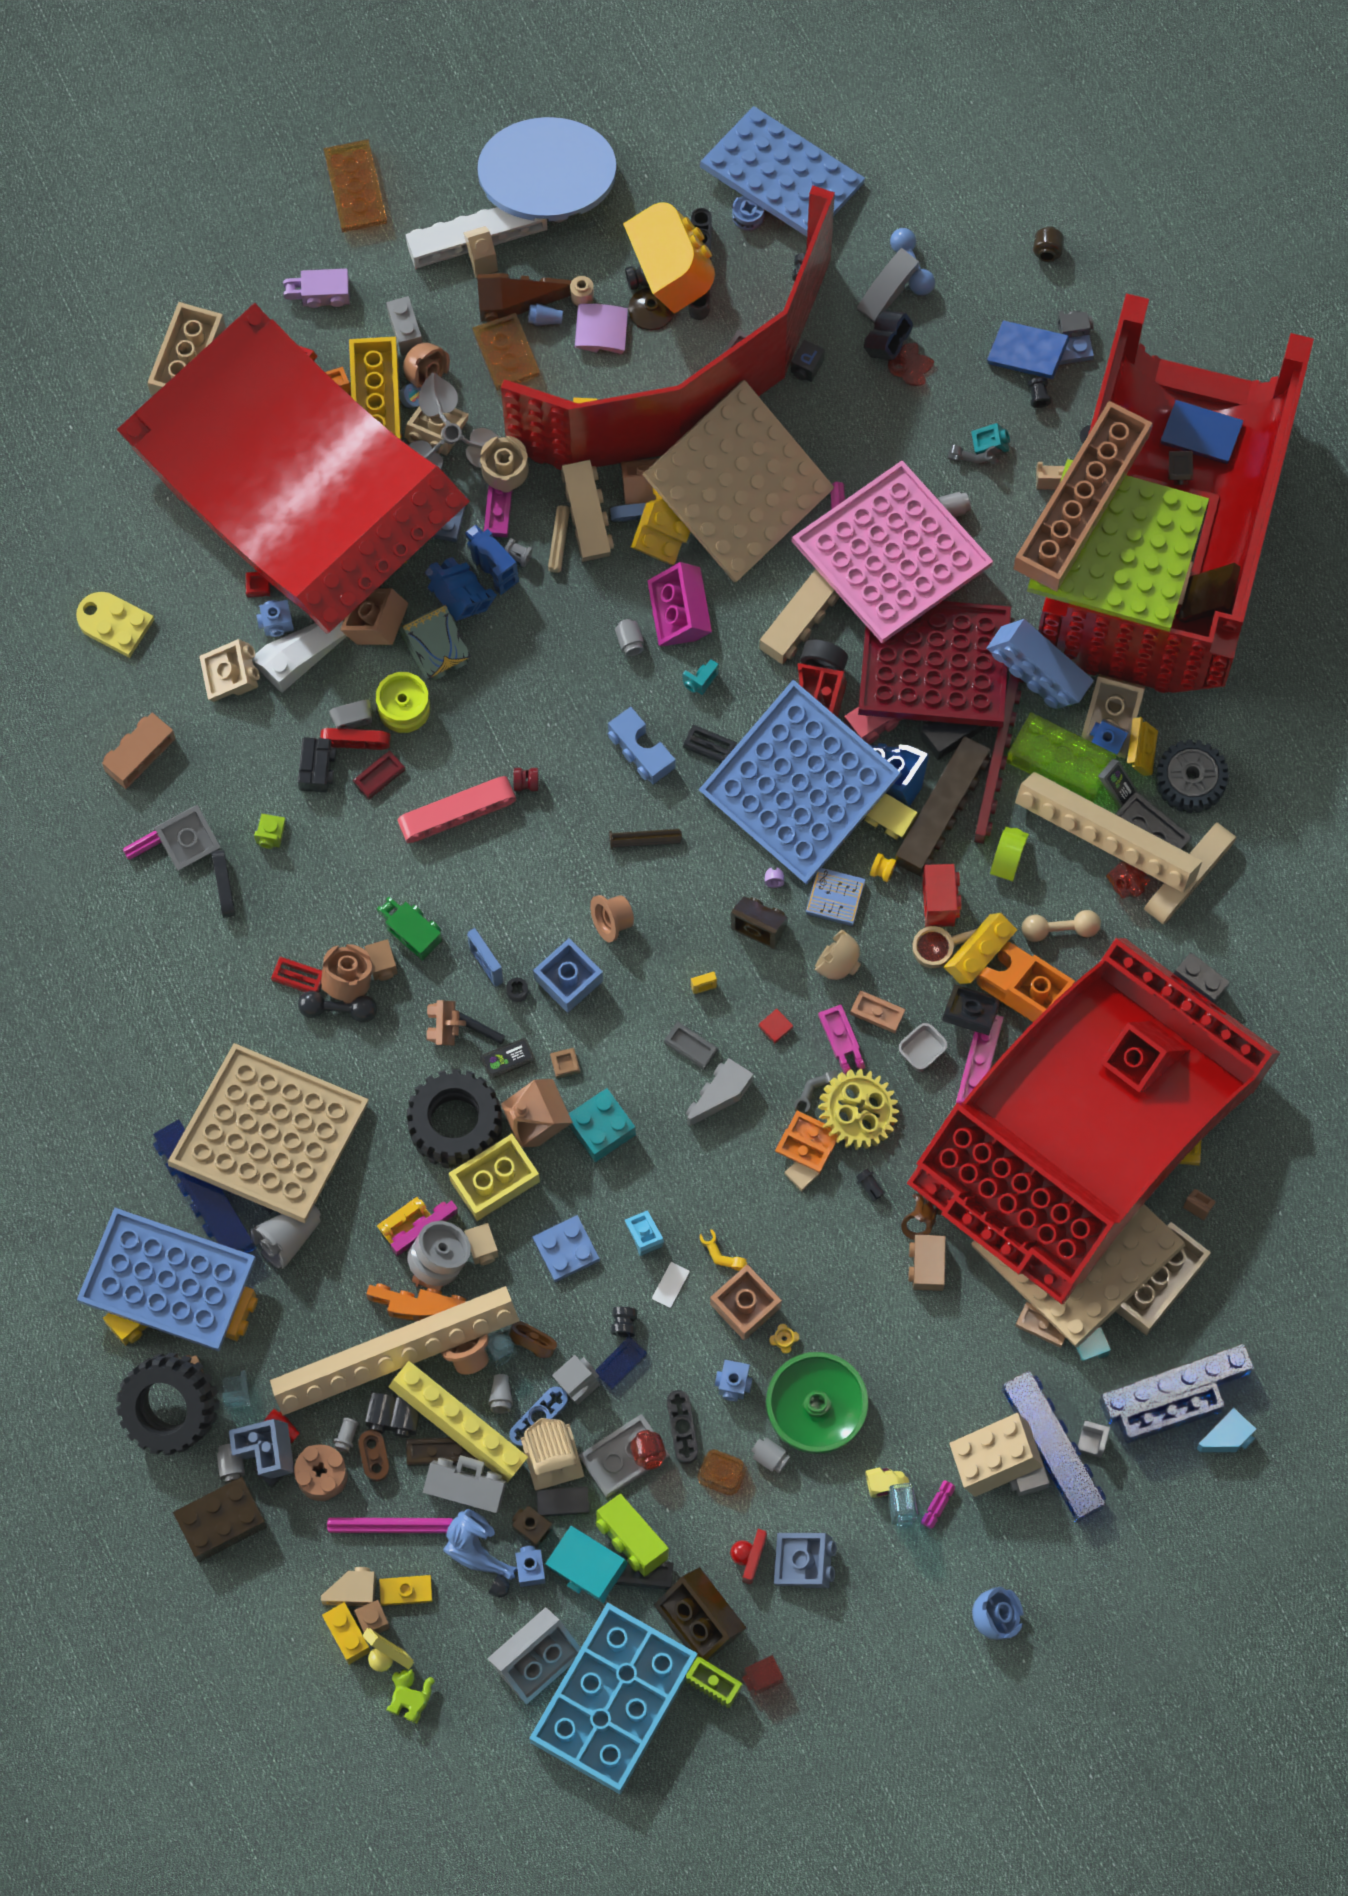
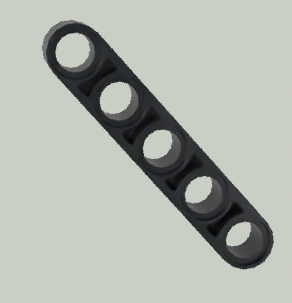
M697 208L692 212L691 223L695 228L698 227L704 235L702 242L705 243L711 252L712 216L706 208ZM698 221H704V222H706V223H705V224H698L697 222H698ZM710 289L702 297L689 304L688 311L691 318L703 320L709 315ZM702 304L704 306L699 308L695 307L694 305Z

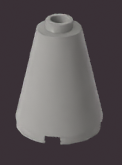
M314 1205L305 1223L281 1214L255 1226L251 1230L252 1240L255 1245L260 1243L264 1249L260 1253L270 1264L278 1269L280 1267L283 1269L319 1225L321 1213Z

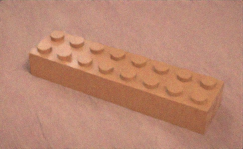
M1111 401L1107 403L1015 558L1014 570L1056 592L1058 591L1150 436L1152 422Z

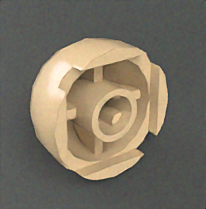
M841 930L833 937L836 943L833 942L830 946H826L815 965V971L832 980L843 979L848 974L854 975L861 965L858 962L860 948L856 940Z

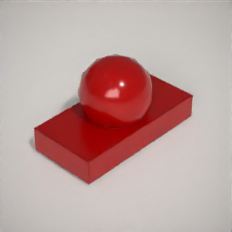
M757 1530L753 1545L748 1541L741 1540L734 1543L730 1549V1556L734 1563L746 1565L742 1578L744 1583H753L767 1539V1533L764 1530Z

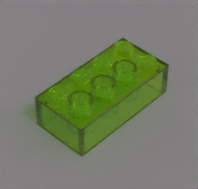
M1030 712L1008 752L1007 763L1029 774L1036 772L1094 803L1103 787V783L1098 776L1112 759L1116 760L1117 755Z

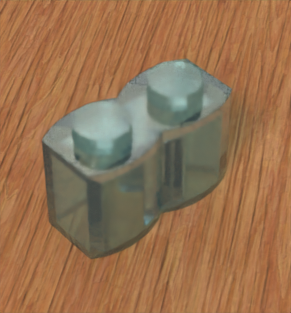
M903 1483L889 1486L887 1495L892 1524L897 1525V1528L913 1526L912 1523L917 1521L918 1516L914 1484Z

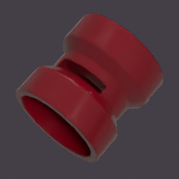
M514 768V791H522L523 789L538 791V768H530L529 770Z

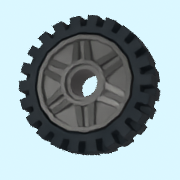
M1189 739L1186 743H1183V741L1177 742L1176 746H1170L1168 751L1163 753L1157 766L1155 781L1158 793L1162 794L1161 798L1164 802L1167 800L1170 807L1176 806L1177 810L1181 812L1185 809L1187 810L1186 813H1192L1193 810L1199 813L1203 809L1208 810L1212 805L1215 806L1227 787L1229 773L1227 763L1225 764V758L1223 755H1219L1217 748L1212 749V745L1209 743L1203 745L1201 740H1197L1194 743L1192 739ZM1193 773L1197 776V779H1189L1186 774Z

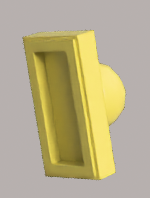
M367 1628L362 1635L374 1647L368 1656L369 1665L373 1670L378 1672L387 1671L394 1661L408 1670L413 1665V1659L406 1651L372 1629Z

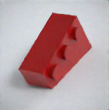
M798 663L799 685L838 717L847 686L844 671Z

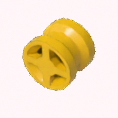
M878 853L872 865L870 876L882 877L883 881L889 882L897 860L893 858L886 859L883 854Z

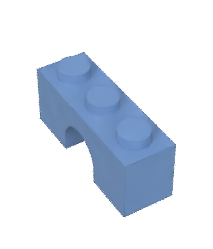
M629 707L608 723V737L615 745L619 744L621 746L623 755L630 763L633 761L637 765V771L644 780L648 779L653 785L676 768L675 758L661 742L652 748H643L637 744V740L646 733V724L632 707Z

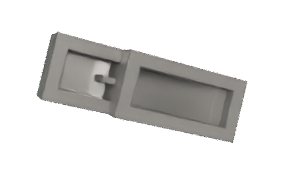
M901 248L873 282L857 306V309L875 323L879 315L886 311L904 291L905 284L910 280L914 272L920 269L919 261Z

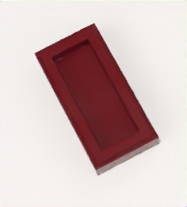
M389 750L353 779V783L369 800L406 769Z

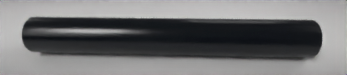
M459 1012V1020L466 1021L467 1027L499 1044L503 1043L505 1035Z

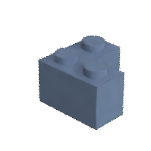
M272 1419L229 1430L232 1456L243 1459L256 1457L258 1475L276 1478L294 1473L288 1423Z

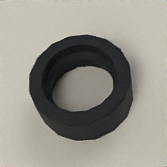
M809 640L805 643L800 662L805 665L844 671L848 654L841 647L824 640Z

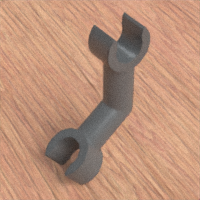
M952 445L948 459L953 461L964 460L975 464L989 461L992 464H996L999 460L994 455L1001 453V451L995 446H991L985 453L975 454L964 451L958 445Z
M829 1071L823 1076L808 1080L801 1098H798L794 1103L795 1111H797L801 1103L807 1105L805 1110L807 1115L811 1110L810 1100L814 1089L824 1085H831L830 1080L833 1078L838 1079L837 1071Z

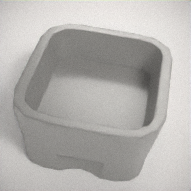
M361 700L342 705L329 711L330 717L338 729H353L372 723L370 700Z
M929 1023L920 1024L899 1044V1051L902 1057L918 1072L925 1070L947 1048L946 1039Z

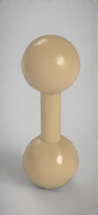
M1091 910L1079 912L1074 920L1047 922L1040 915H1030L1023 921L1021 929L1024 937L1031 942L1042 941L1049 932L1075 930L1078 935L1088 938L1098 933L1101 921L1099 916Z

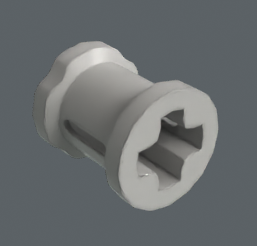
M510 539L505 547V550L515 561L521 563L522 567L527 566L533 554L532 547L526 548L515 543L514 539Z

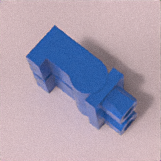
M474 525L466 531L465 535L469 540L467 547L471 551L472 561L476 566L480 564L481 569L485 573L492 575L495 590L502 595L519 582L517 562L493 538L489 529L482 532L477 525Z
M451 557L446 559L441 566L436 562L428 567L425 572L431 580L428 589L435 593L443 605H446L449 613L456 621L487 611L497 595L492 589L485 590L480 585L476 575L469 571L470 566L466 562L458 564Z

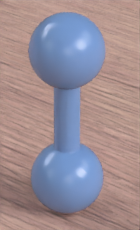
M907 228L895 230L890 238L892 249L897 253L902 248L916 259L913 253L916 245L915 234ZM918 269L909 280L910 289L917 295H927L935 286L933 274L926 269Z

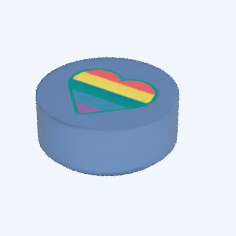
M413 384L404 386L400 390L402 404L410 409L419 406L421 388H417Z

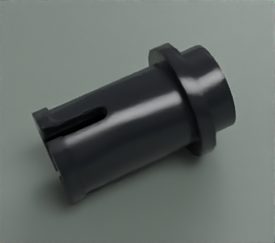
M866 1169L856 1176L857 1184L862 1185L871 1201L874 1202L886 1192L874 1178V1172Z

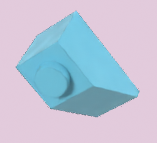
M1233 1408L1199 1443L1197 1450L1199 1452H1237L1241 1447L1246 1449L1255 1440L1252 1435L1256 1428Z

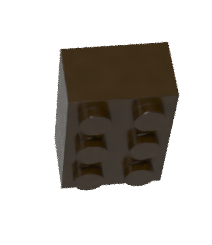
M242 1477L173 1512L198 1563L267 1528Z

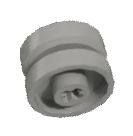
M434 1221L423 1227L408 1251L407 1261L410 1270L419 1280L433 1286H444L453 1282L470 1256L471 1245L468 1237L459 1227L445 1221Z

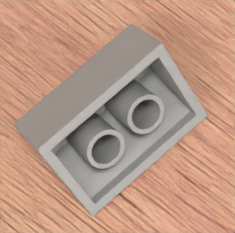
M545 1607L487 1659L527 1705L572 1665L581 1648L562 1622Z

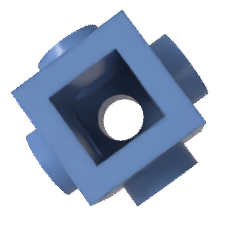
M271 600L263 605H259L261 614L256 615L259 629L264 628L266 636L277 637L283 635L284 632L294 631L288 600Z
M729 1360L724 1361L722 1372L717 1371L715 1386L719 1387V1395H723V1399L738 1401V1398L744 1399L745 1392L750 1393L752 1378L748 1377L750 1364Z

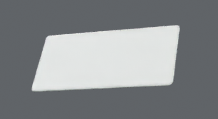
M671 1262L652 1299L671 1308L690 1271Z

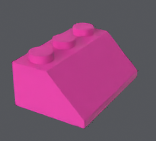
M679 562L647 580L659 646L694 642L712 632L700 567Z

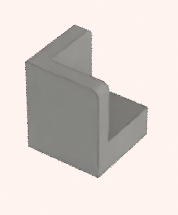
M1085 1421L1076 1451L1101 1458L1110 1427Z

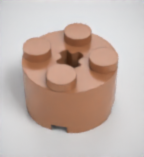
M347 944L346 947L338 948V945L328 950L324 956L321 986L323 991L331 997L351 1004L353 1000L365 995L369 990L372 963L368 952L363 948L353 944Z
M308 1446L295 1462L294 1474L298 1486L310 1499L316 1501L329 1500L341 1493L346 1486L348 1472L341 1454L330 1446ZM322 1468L325 1469L326 1474L322 1473L318 1477L316 1471H320Z

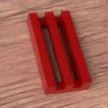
M279 957L271 980L303 992H319V988L322 985V970ZM285 965L318 976L316 980L281 967ZM278 974H282V975H285V976H288V977H291V978H294V979H297V980H300V981H303V982L312 984V985H314V987H311V986H308V985H305V984L296 982V981H294V980H291V979H288V978L279 976Z

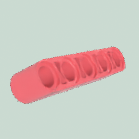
M501 776L405 813L397 821L406 842L414 843L507 807L516 801V796L508 778Z

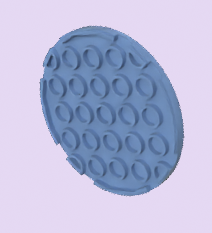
M534 118L512 124L495 134L486 143L478 160V179L480 186L487 194V198L504 212L533 221L535 218L549 219V221L568 219L570 215L583 214L591 210L609 194L614 185L616 175L615 155L606 139L587 125L564 118Z

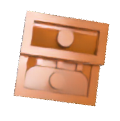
M797 1110L775 1152L820 1173L837 1143L838 1135L829 1136L832 1130L831 1127L823 1128L825 1123Z

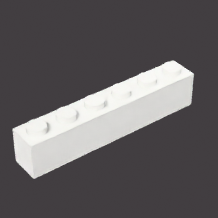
M498 207L489 210L483 209L473 215L459 216L452 221L439 222L425 229H415L406 234V241L416 269L469 253L463 232L486 226L490 231L493 245H497L547 230V219L535 218L534 221L522 219L508 214Z

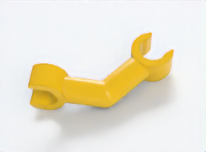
M710 1230L713 1237L711 1241H705L700 1234L701 1244L707 1247L715 1264L730 1267L737 1271H740L747 1265V1259L732 1258L721 1255L716 1244V1234L713 1230Z

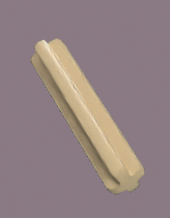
M560 505L557 507L548 564L550 572L559 573L561 571L570 513L567 506Z

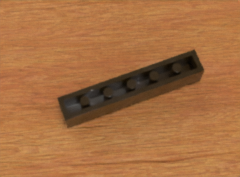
M965 736L963 737L895 857L897 865L921 877L925 865L933 864L934 858L932 856L935 850L940 851L946 840L943 836L947 830L952 831L957 821L955 815L958 810H964L969 800L966 798L970 790L974 792L980 781L977 778L981 770L985 772L991 762L989 748Z

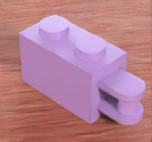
M347 269L301 271V278H290L283 281V285L286 287L284 298L289 300L302 299L303 306L318 308L324 305L341 307L350 304Z

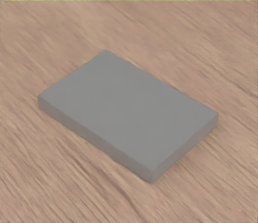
M642 1414L579 1454V1459L606 1499L670 1457V1454Z

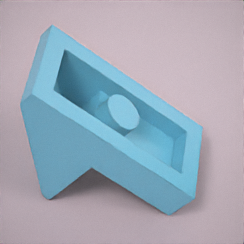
M648 1210L625 1219L626 1226L635 1241L639 1256L663 1247V1237Z

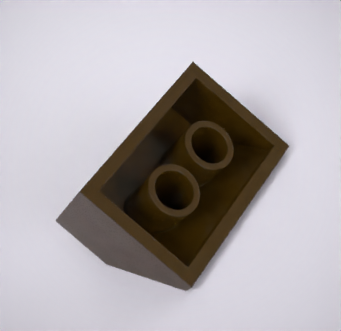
M700 1567L683 1575L654 1604L687 1648L698 1653V1656L706 1661L731 1644L746 1629V1626Z

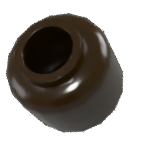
M1052 226L1039 229L1035 233L1033 252L1035 256L1043 262H1052L1058 259L1063 252V233Z

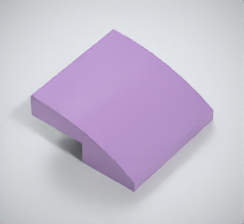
M579 304L575 348L595 353L602 349L622 354L625 351L628 308L604 304Z

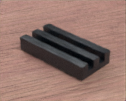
M692 725L683 744V748L719 763H722L737 746V742L696 725ZM694 733H696L715 742L728 746L729 749L727 750L718 745H715L712 742L705 741L693 735ZM696 744H699V745H701V746H704V747H706V748H709V749H711V750H713V751H710V750H708V749H705V748H703V747H700V746H698V745H696Z

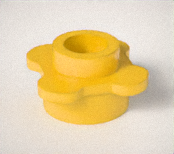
M780 1324L775 1335L770 1336L769 1342L771 1345L779 1347L782 1353L787 1354L791 1352L794 1342L799 1341V1334L793 1332L786 1324ZM782 1337H786L787 1340L783 1341Z

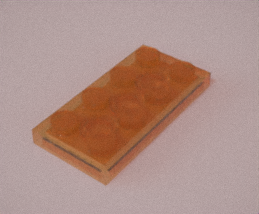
M369 140L323 148L342 233L387 224Z

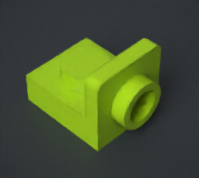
M261 813L258 830L254 834L256 844L267 849H272L273 847L280 848L286 823L285 817Z

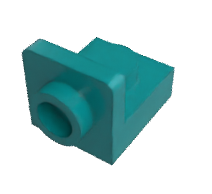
M998 423L971 431L976 454L985 453L991 446H995L1003 452L1009 451L1008 443L1011 441L1009 432Z
M710 659L706 665L703 664L699 668L696 676L685 670L682 674L684 686L693 693L697 691L703 695L719 674V664Z

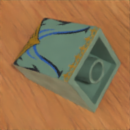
M446 605L439 606L401 625L398 629L426 679L432 677L433 680H437L446 675V669L453 666L456 670L468 664L466 659L470 658L471 655Z

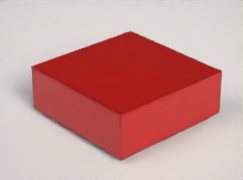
M245 572L247 597L271 596L269 581L258 572Z
M777 1008L758 1024V1027L774 1044L793 1029V1025Z

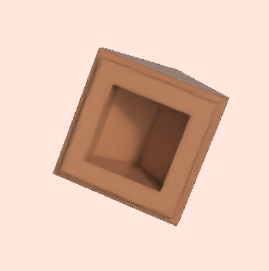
M1194 1189L1188 1196L1183 1208L1200 1219L1205 1220L1216 1202L1197 1189Z

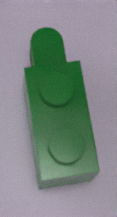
M387 897V902L382 907L378 906L376 908L379 914L387 920L385 922L387 930L423 961L442 942L441 928L432 920L428 922L423 917V912L416 905L411 907L405 902L400 906L392 898ZM394 909L396 912L391 916L389 913Z

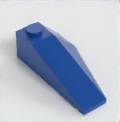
M878 743V746L870 745L902 773L886 794L909 807L922 788L929 757L928 754L907 745H900L899 747H888L882 743Z

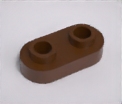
M516 1322L511 1325L508 1336L514 1344L532 1351L539 1358L551 1357L556 1350L557 1343L552 1337L527 1323Z
M375 1430L365 1431L360 1436L358 1442L363 1469L368 1479L379 1482L384 1480L390 1471L384 1439ZM370 1441L377 1443L373 1449L368 1448L367 1444ZM374 1466H381V1471L374 1473L372 1471Z

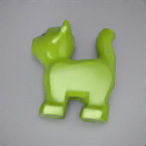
M403 1669L395 1672L392 1676L395 1690L391 1705L387 1707L386 1711L398 1716L402 1708H407L409 1712L405 1713L404 1717L408 1721L418 1724L421 1713L429 1701L432 1691L431 1687L435 1680L432 1677L427 1678L423 1684L422 1692L412 1690L410 1687L414 1682V1672L412 1669Z

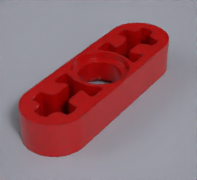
M325 728L321 730L320 738L330 739L332 746L335 748L385 750L390 747V734L384 731Z

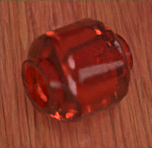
M643 1430L638 1432L631 1441L630 1448L637 1466L643 1467L646 1470H652L661 1466L666 1458V1449L660 1434L650 1430Z

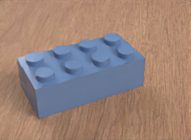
M1025 619L1001 626L986 648L992 653L995 660L1004 663L1009 668L1011 674L1021 678L1027 684V687L1032 692L1038 693L1051 708L1058 709L1079 703L1094 681Z

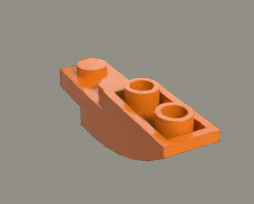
M383 1284L369 1285L366 1293L369 1301L387 1305L390 1317L411 1321L422 1320L466 1301L465 1298L458 1295H451V1297L441 1295V1291L433 1288H427V1291L420 1289L418 1298H415V1295L408 1291L401 1290L400 1293L390 1291L391 1288Z

